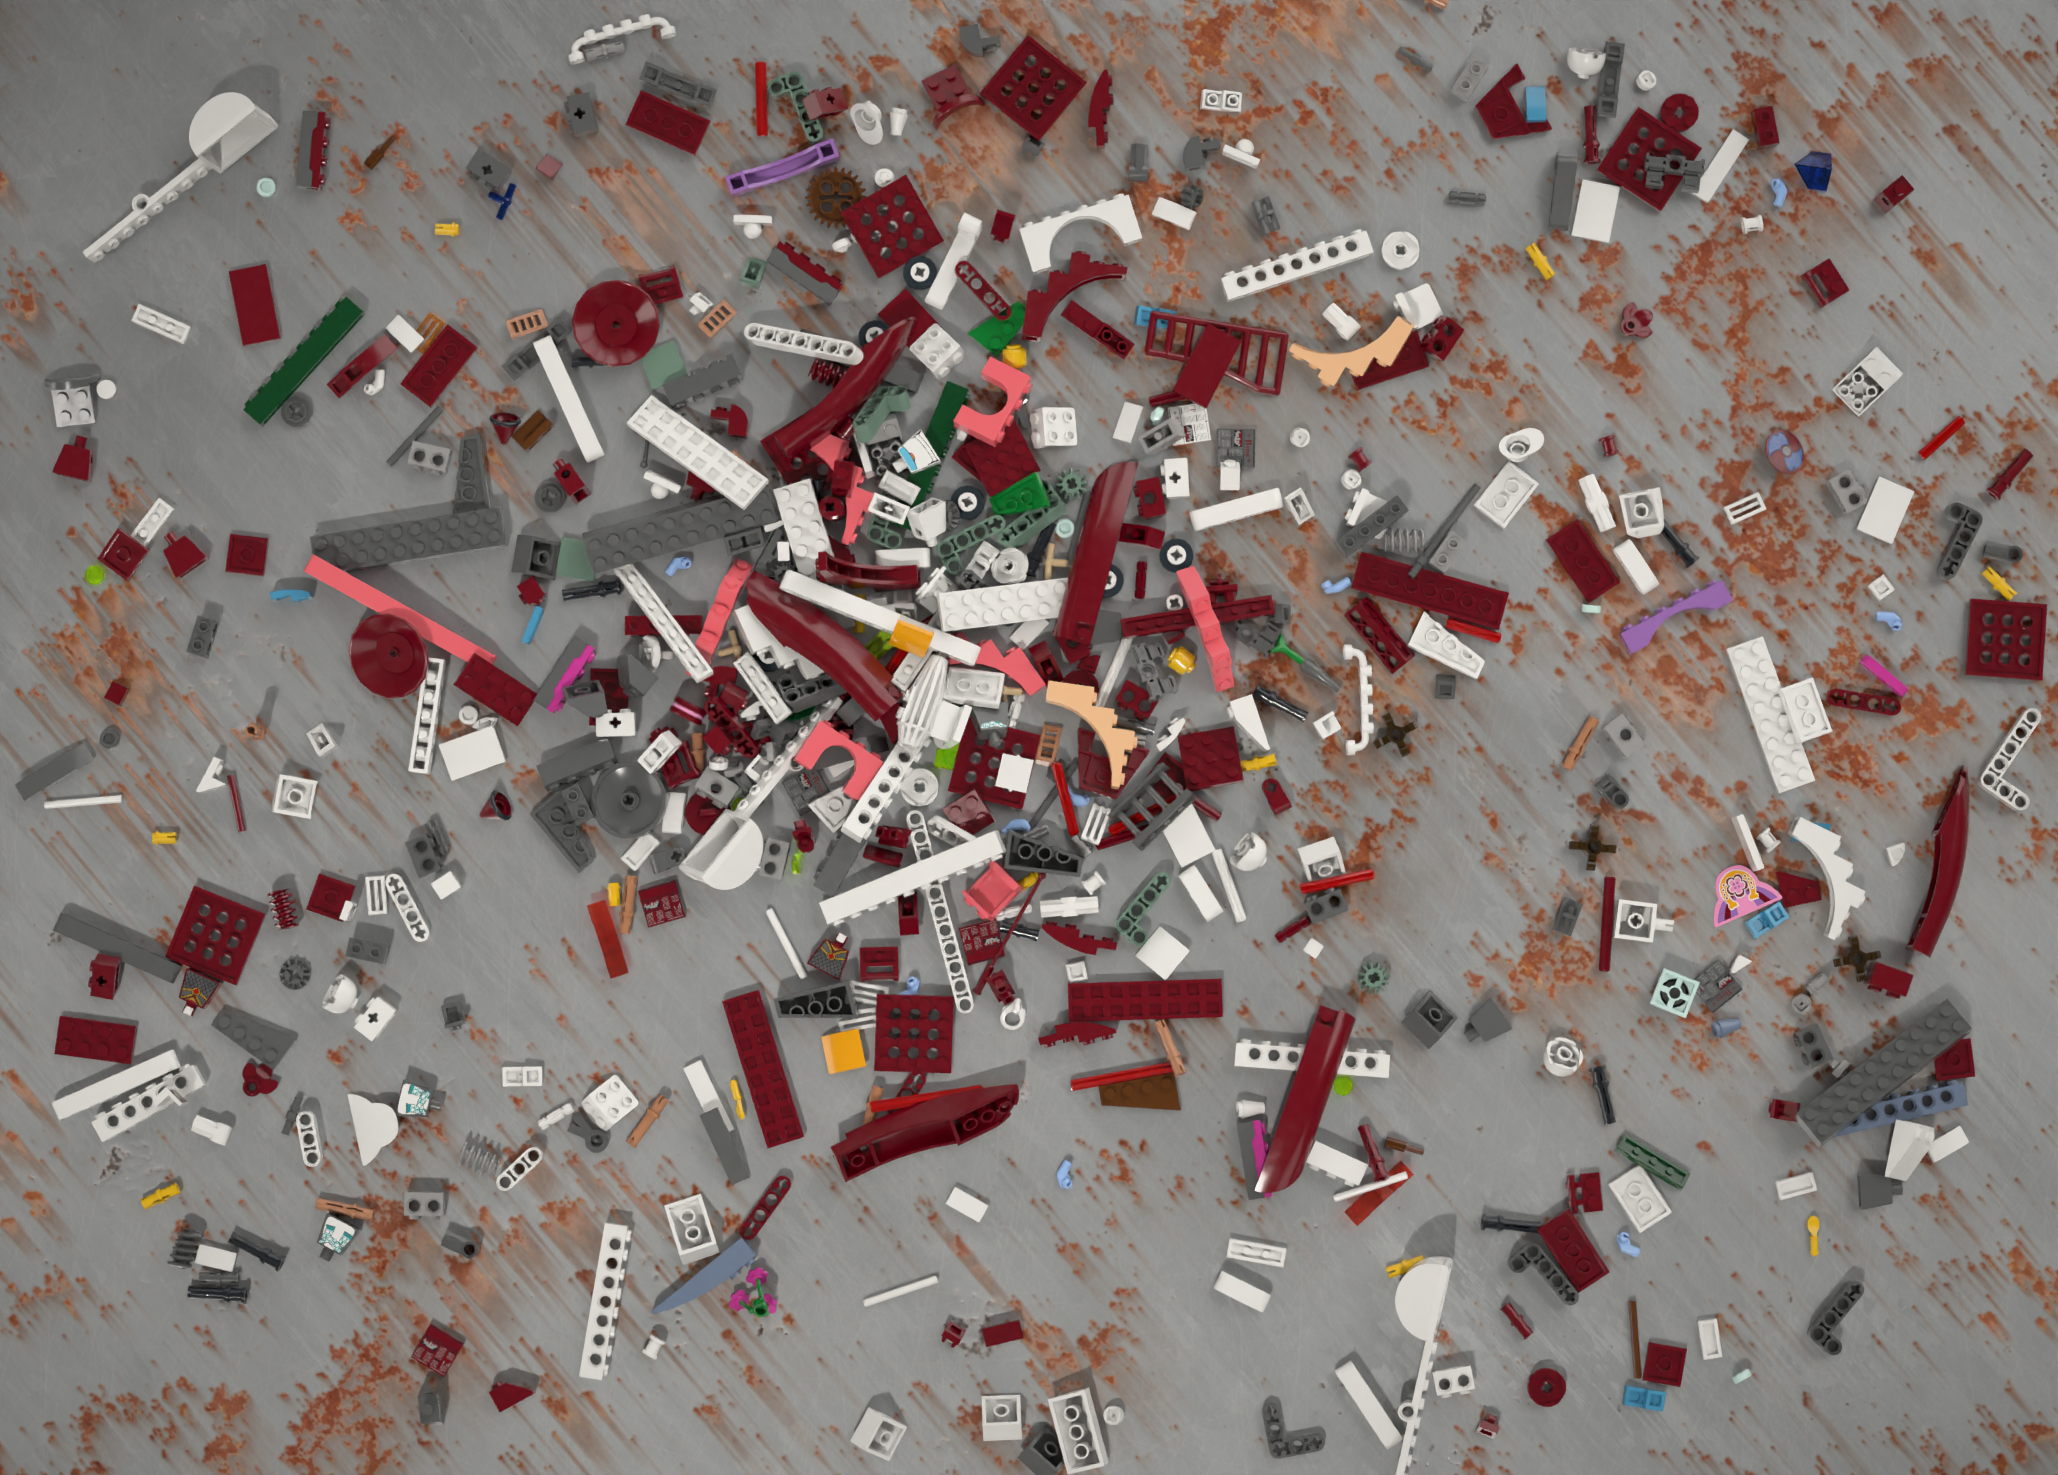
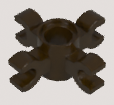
M1390 713L1381 716L1388 731L1386 736L1373 742L1376 749L1392 743L1396 744L1402 757L1410 754L1403 739L1405 734L1418 728L1416 722L1413 721L1404 727H1400L1394 724ZM1392 730H1398L1401 733L1399 740L1391 738Z
M1590 824L1589 840L1585 842L1569 841V849L1583 850L1588 855L1586 870L1590 871L1595 870L1596 855L1600 852L1615 854L1617 845L1602 844L1598 840L1599 824ZM1590 842L1597 844L1598 848L1595 853L1588 850Z
M1857 935L1848 937L1851 952L1847 957L1833 959L1834 967L1850 965L1855 968L1857 982L1867 981L1863 966L1869 960L1882 958L1880 951L1865 953L1859 948ZM1856 953L1862 958L1860 964L1853 962V956Z

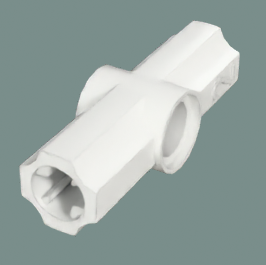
M1591 474L1579 479V484L1586 498V506L1590 514L1593 515L1600 533L1616 527L1609 511L1608 500L1604 492H1601L1595 475Z
M1097 896L1082 898L1065 897L1060 898V900L1040 901L1041 918L1055 916L1073 917L1079 916V914L1099 913Z

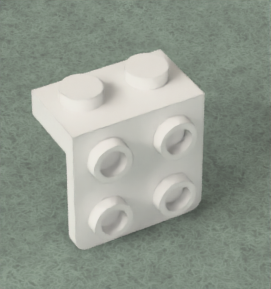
M1427 283L1404 294L1401 292L1393 298L1395 310L1400 312L1402 318L1415 325L1413 331L1443 316L1433 291Z
M936 323L910 346V351L931 371L938 381L947 376L950 369L955 364H959L966 355L962 347Z
M1042 407L1030 411L1033 449L1048 446H1074L1077 444L1074 408Z
M1362 488L1361 492L1357 491L1353 498V502H1355L1353 510L1349 508L1345 519L1348 520L1346 526L1354 528L1385 505L1387 501L1369 494V490ZM1383 530L1374 538L1381 539L1383 537L1385 530Z
M945 566L941 569L937 567L927 578L929 583L925 582L915 593L918 597L914 601L931 615L939 608L937 593L950 592L955 585L954 582L943 574L946 569Z
M613 1075L590 1093L581 1103L585 1111L596 1120V1124L606 1132L638 1105V1100L619 1077Z

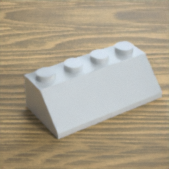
M1089 1387L1048 1399L1067 1474L1108 1464Z

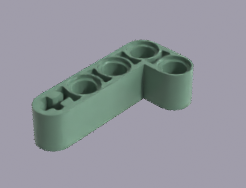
M790 72L770 80L768 83L770 96L778 99L790 95L808 142L813 145L821 143L823 131L819 120H803V115L807 113L804 103L796 102V98L800 95L809 96L802 76L798 72ZM792 78L800 80L796 86L790 85L789 81ZM776 84L782 87L781 91L777 93L771 90ZM810 127H814L815 132L818 133V138L814 139V137L811 136L812 132Z
M905 386L878 387L868 398L852 423L857 442L866 443L871 441L890 412L905 411L911 407Z
M893 472L899 477L905 479V476L901 472ZM884 490L882 492V496H886L889 494ZM874 514L867 530L869 541L886 549H899L902 546L901 536L897 532L888 529L890 525L889 520L880 521ZM875 529L881 532V536L878 539H873L870 536V533ZM890 537H897L899 543L896 546L889 545L888 540Z
M1042 480L1045 490L1048 489L1046 494L1051 507L1027 511L999 533L998 540L1005 548L1018 549L1065 513L1066 504L1049 482Z
M1000 515L991 516L941 541L937 545V553L943 566L946 567V572L951 576H955L958 571L962 570L963 566L958 554L998 535L1006 526L1005 519ZM994 520H997V522L1001 521L1002 523L1000 524V528H991L990 531L992 533L989 534L988 528L985 524L988 523V526L990 527L994 525ZM977 528L985 530L983 537L978 538L975 536L974 532ZM959 537H966L968 539L967 545L960 546L957 543ZM941 546H950V553L942 554L940 552ZM951 562L959 564L957 571L952 572L949 570L948 567Z
M1160 872L1153 877L1116 922L1118 932L1136 946H1142L1148 940L1146 931L1137 923L1170 885V876L1165 872ZM1164 876L1166 877L1165 882L1167 884H1162L1158 888L1159 890H1161V892L1158 893L1157 890L1153 887H1150V885L1153 883V885L1155 886L1158 883L1157 877L1162 878ZM1148 890L1153 891L1155 894V898L1152 901H1147L1144 898V893ZM1134 905L1142 907L1141 915H1133L1131 909ZM1123 919L1128 920L1130 923L1129 929L1125 931L1119 927V922ZM1136 932L1144 934L1145 939L1142 943L1135 942L1134 934Z

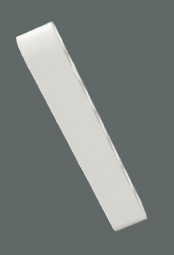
M750 323L744 330L746 338L757 346L851 365H857L863 359V352L856 345L848 341L758 323Z
M551 335L533 342L586 462L589 463L604 456L602 447Z
M170 1050L56 1100L51 1104L58 1120L61 1121L181 1068L174 1050Z

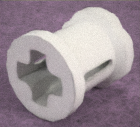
M1757 215V217L1748 219L1742 217L1741 228L1743 234L1757 230L1762 232L1764 229L1762 216Z
M1171 595L1167 598L1166 608L1168 611L1182 609L1183 602L1179 595ZM1176 599L1178 600L1179 607L1175 606L1173 609L1169 601Z
M1769 827L1756 837L1767 848V853L1781 843L1780 840H1777L1772 835Z
M1097 871L1093 872L1094 875L1089 879L1081 882L1090 895H1093V892L1101 885H1106Z
M651 1334L650 1341L641 1352L656 1360L661 1346L665 1345L666 1342Z

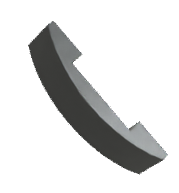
M1608 41L1605 43L1604 53H1606V58L1601 69L1597 116L1616 118L1625 44Z
M647 61L639 80L665 92L707 107H711L717 89L671 73Z
M558 317L534 341L503 364V369L514 381L541 361L533 342L551 335L557 347L572 330L561 317Z
M884 732L851 740L854 743L856 741L866 746L865 750L869 753L873 751L879 754L889 751ZM830 746L822 752L814 765L815 771L854 759L845 748Z

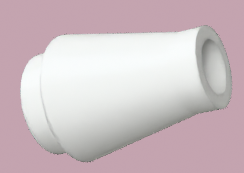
M892 107V112H890L891 135L902 136V131L908 118L907 110Z
M1248 1100L1236 1102L1237 1117H1242V1119L1265 1113L1264 1102Z

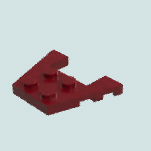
M1518 63L1475 105L1492 140L1552 130L1547 118L1546 122H1526L1508 88L1526 79Z
M1078 728L1079 789L1116 800L1150 750L1138 746L1132 749L1128 763H1126V766H1122L1121 773H1125L1124 785H1120L1119 789H1112V773L1109 758L1090 752L1095 732Z

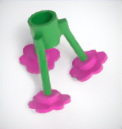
M761 1267L748 1272L746 1281L754 1286L757 1285L759 1295L752 1302L751 1307L747 1301L749 1295L745 1294L741 1289L736 1294L730 1296L729 1307L737 1312L741 1308H746L750 1314L754 1313L757 1317H764L775 1313L777 1300L772 1299L771 1294L763 1296L761 1284L767 1281L768 1273L763 1271Z

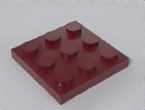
M1013 420L1010 427H1006L1002 442H998L995 447L980 439H976L963 446L989 497L1007 489L1032 473L1041 471L1015 420Z
M1234 726L1177 736L1187 789L1197 791L1244 782Z

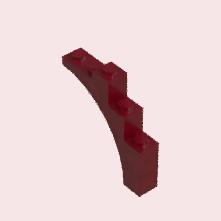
M1072 252L1068 274L1061 270H1054V272L1049 273L1047 293H1043L1042 290L1038 289L1028 291L1021 340L1040 342L1044 326L1050 314L1067 295L1082 286L1096 281L1110 279L1125 280L1127 267H1123L1124 265L1119 263L1108 265L1102 261L1090 262V255L1086 252Z
M826 551L818 552V558L815 560L817 581L829 586L846 584L849 589L872 587L875 592L918 589L921 587L920 569L917 565L879 566L858 564L837 559Z

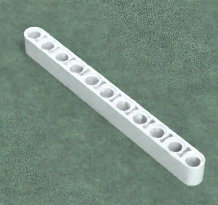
M786 570L779 587L781 590L889 634L893 633L898 619L934 633V636L929 645V650L969 666L975 665L981 647L941 632L926 624L791 570Z
M917 810L909 812L906 817L908 828L912 830L910 835L917 861L920 862L922 861L920 859L921 852L928 851L931 857L934 856L922 813ZM918 814L921 817L920 822L915 825L910 822L911 815ZM919 832L924 833L926 836L923 843L915 841V835ZM937 880L932 882V887L925 889L956 1006L961 1013H969L973 1010L974 1002L942 883H939ZM933 888H938L941 891V895L937 899H933L930 896V891ZM939 906L944 907L946 910L943 917L935 915V909ZM943 925H948L951 928V932L947 936L940 934V928ZM947 944L955 945L956 951L954 954L949 955L945 952ZM953 962H957L961 966L958 973L950 971V965ZM957 981L965 982L966 988L964 991L958 992L955 989ZM967 999L970 1001L971 1007L969 1010L964 1011L960 1008L962 1000Z

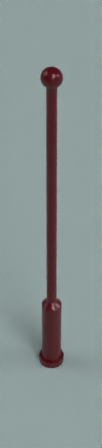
M1039 873V879L1037 880L1030 895L1028 896L1026 902L1020 910L1017 918L1011 926L1008 934L1002 942L991 964L987 965L977 985L975 986V988H973L972 992H974L975 994L981 995V991L987 983L986 978L990 977V975L992 974L994 970V964L1000 956L1003 948L1005 947L1007 941L1013 933L1016 925L1022 917L1025 909L1027 908L1041 881L1046 878L1045 873Z

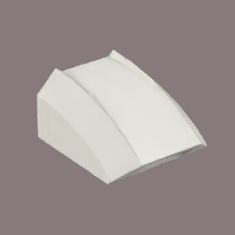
M1660 487L1619 496L1628 535L1642 538L1661 533L1664 528V513Z

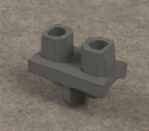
M1269 196L1251 202L1262 235L1280 229Z
M1564 897L1553 930L1571 936L1583 904Z

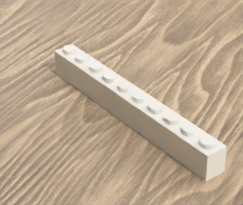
M993 831L822 901L819 904L827 924L833 923L834 926L844 923V919L851 916L854 919L861 916L864 910L868 909L871 912L880 908L879 904L886 902L888 905L896 902V897L903 895L905 898L915 894V889L920 887L921 890L932 887V882L937 880L939 883L950 879L949 876L954 873L959 876L968 872L967 868L974 866V869L985 865L984 861L991 859L993 862L1003 858L1002 854L1006 853V849L999 832Z

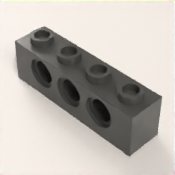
M1397 495L1337 539L1335 544L1345 558H1347L1404 516L1409 510Z

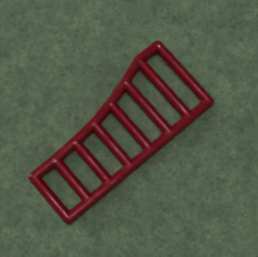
M1151 311L1144 351L1146 356L1187 363L1191 352L1194 325L1206 327L1209 323L1218 329L1224 330L1229 335H1232V331L1243 333L1238 372L1236 374L1227 369L1224 376L1257 393L1274 396L1280 395L1289 338L1287 332ZM1157 319L1168 321L1164 351L1153 349ZM1176 322L1187 324L1183 354L1171 352ZM1251 334L1262 336L1255 383L1244 378ZM1269 337L1281 339L1274 388L1262 386Z

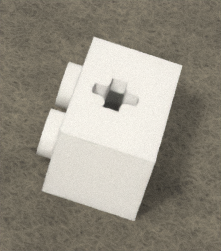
M1187 458L1164 459V464H1160L1161 476H1165V483H1162V494L1166 495V499L1189 498ZM1173 474H1176L1178 478L1180 477L1177 483H1173V480L1169 479L1172 478Z
M619 709V713H612V710H607V714L596 718V737L636 736V713L631 712V709ZM615 718H617L618 721H621V724H619L617 728H615L614 725H611V722H613Z
M381 997L372 998L366 1006L368 1010L364 1015L361 1013L354 1021L356 1023L354 1028L372 1042H375L398 1012ZM371 1014H372V1015L378 1014V1015H377L378 1022H376V1021L371 1022V1020H372V1017H370Z

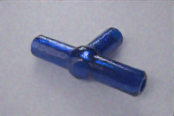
M513 183L509 184L505 196L492 191L488 194L489 199L501 203L496 218L499 220H503L508 206L511 205V199L517 187Z

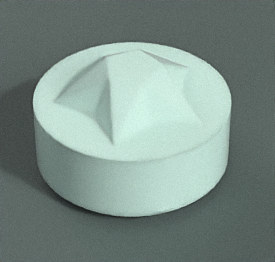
M1157 407L1151 412L1152 425L1157 426L1161 423L1164 412L1163 408Z

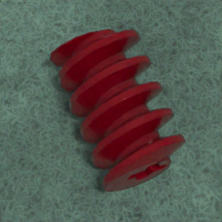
M816 358L810 368L808 377L811 374L812 381L819 377L818 383L821 384L826 380L825 386L828 387L833 383L832 388H834L847 372V369L845 368L843 372H840L839 365L836 369H833L832 362L829 366H826L825 359L820 364L819 358Z
M826 496L819 503V513L831 522L841 521L847 515L846 504L836 496ZM831 506L835 508V511H832L830 509Z
M288 889L274 891L267 895L274 898L269 904L275 905L271 912L277 914L272 918L273 920H279L274 926L281 928L280 930L299 926V923L293 922L298 916L291 915L296 908L290 907L294 901L288 900L293 895L286 892Z

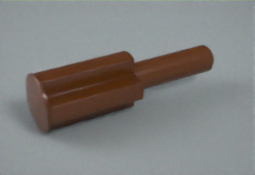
M390 137L379 150L376 148L363 162L364 165L372 170L384 157L383 153L395 139Z
M1388 1136L1385 1140L1384 1147L1401 1152L1406 1150L1419 1155L1424 1153L1422 1149L1406 1145L1407 1142Z

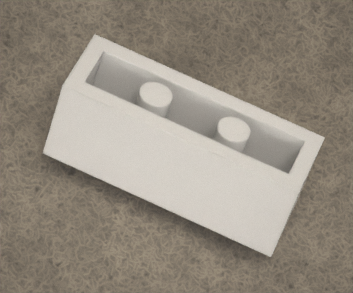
M1315 1140L1306 1160L1309 1163V1168L1318 1171L1319 1168L1326 1171V1176L1335 1180L1338 1176L1344 1179V1184L1354 1187L1355 1184L1360 1185L1368 1167V1164Z

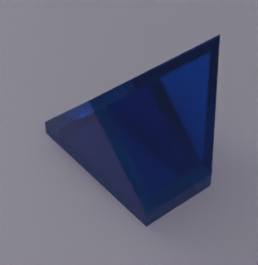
M1812 151L1794 165L1806 184L1807 189L1826 192L1832 171L1831 153Z

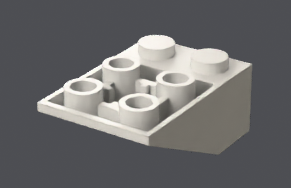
M1875 347L1832 391L1859 417L1903 373Z

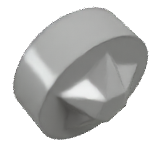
M1797 994L1792 1000V1008L1797 1013L1804 1014L1811 1008V998L1806 994Z

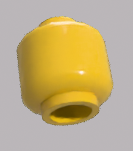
M1021 344L1006 345V348L1002 350V363L1021 371V368L1027 365L1026 349L1021 347Z
M1183 646L1175 647L1167 657L1168 666L1180 675L1186 672L1191 673L1196 666L1194 663L1195 655Z

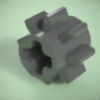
M1191 184L1190 188L1185 187L1180 194L1181 203L1189 209H1193L1194 206L1199 207L1204 200L1203 190Z

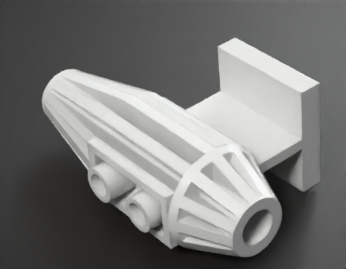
M935 653V655H931L911 688L906 689L903 694L902 700H904V703L896 713V718H898L896 724L898 725L899 745L906 749L917 750L929 736L943 741L942 746L950 749L960 743L972 707L968 705L958 707L943 700L948 660H946V656L943 654Z

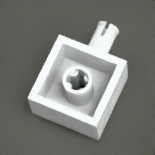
M1618 899L1616 900L1612 938L1652 943L1655 930L1673 931V927L1665 926V924L1674 925V920L1657 918V904ZM1634 916H1636V920H1639V923L1635 924V926L1630 922V919L1634 918Z

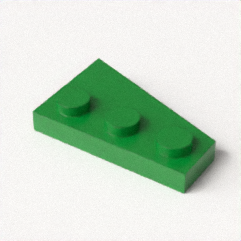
M1019 301L1010 306L1011 316L1007 320L1000 321L992 317L967 334L997 358L1023 327L1026 307ZM1007 309L998 313V315H1004L1006 317L1007 315L1005 312L1007 311Z

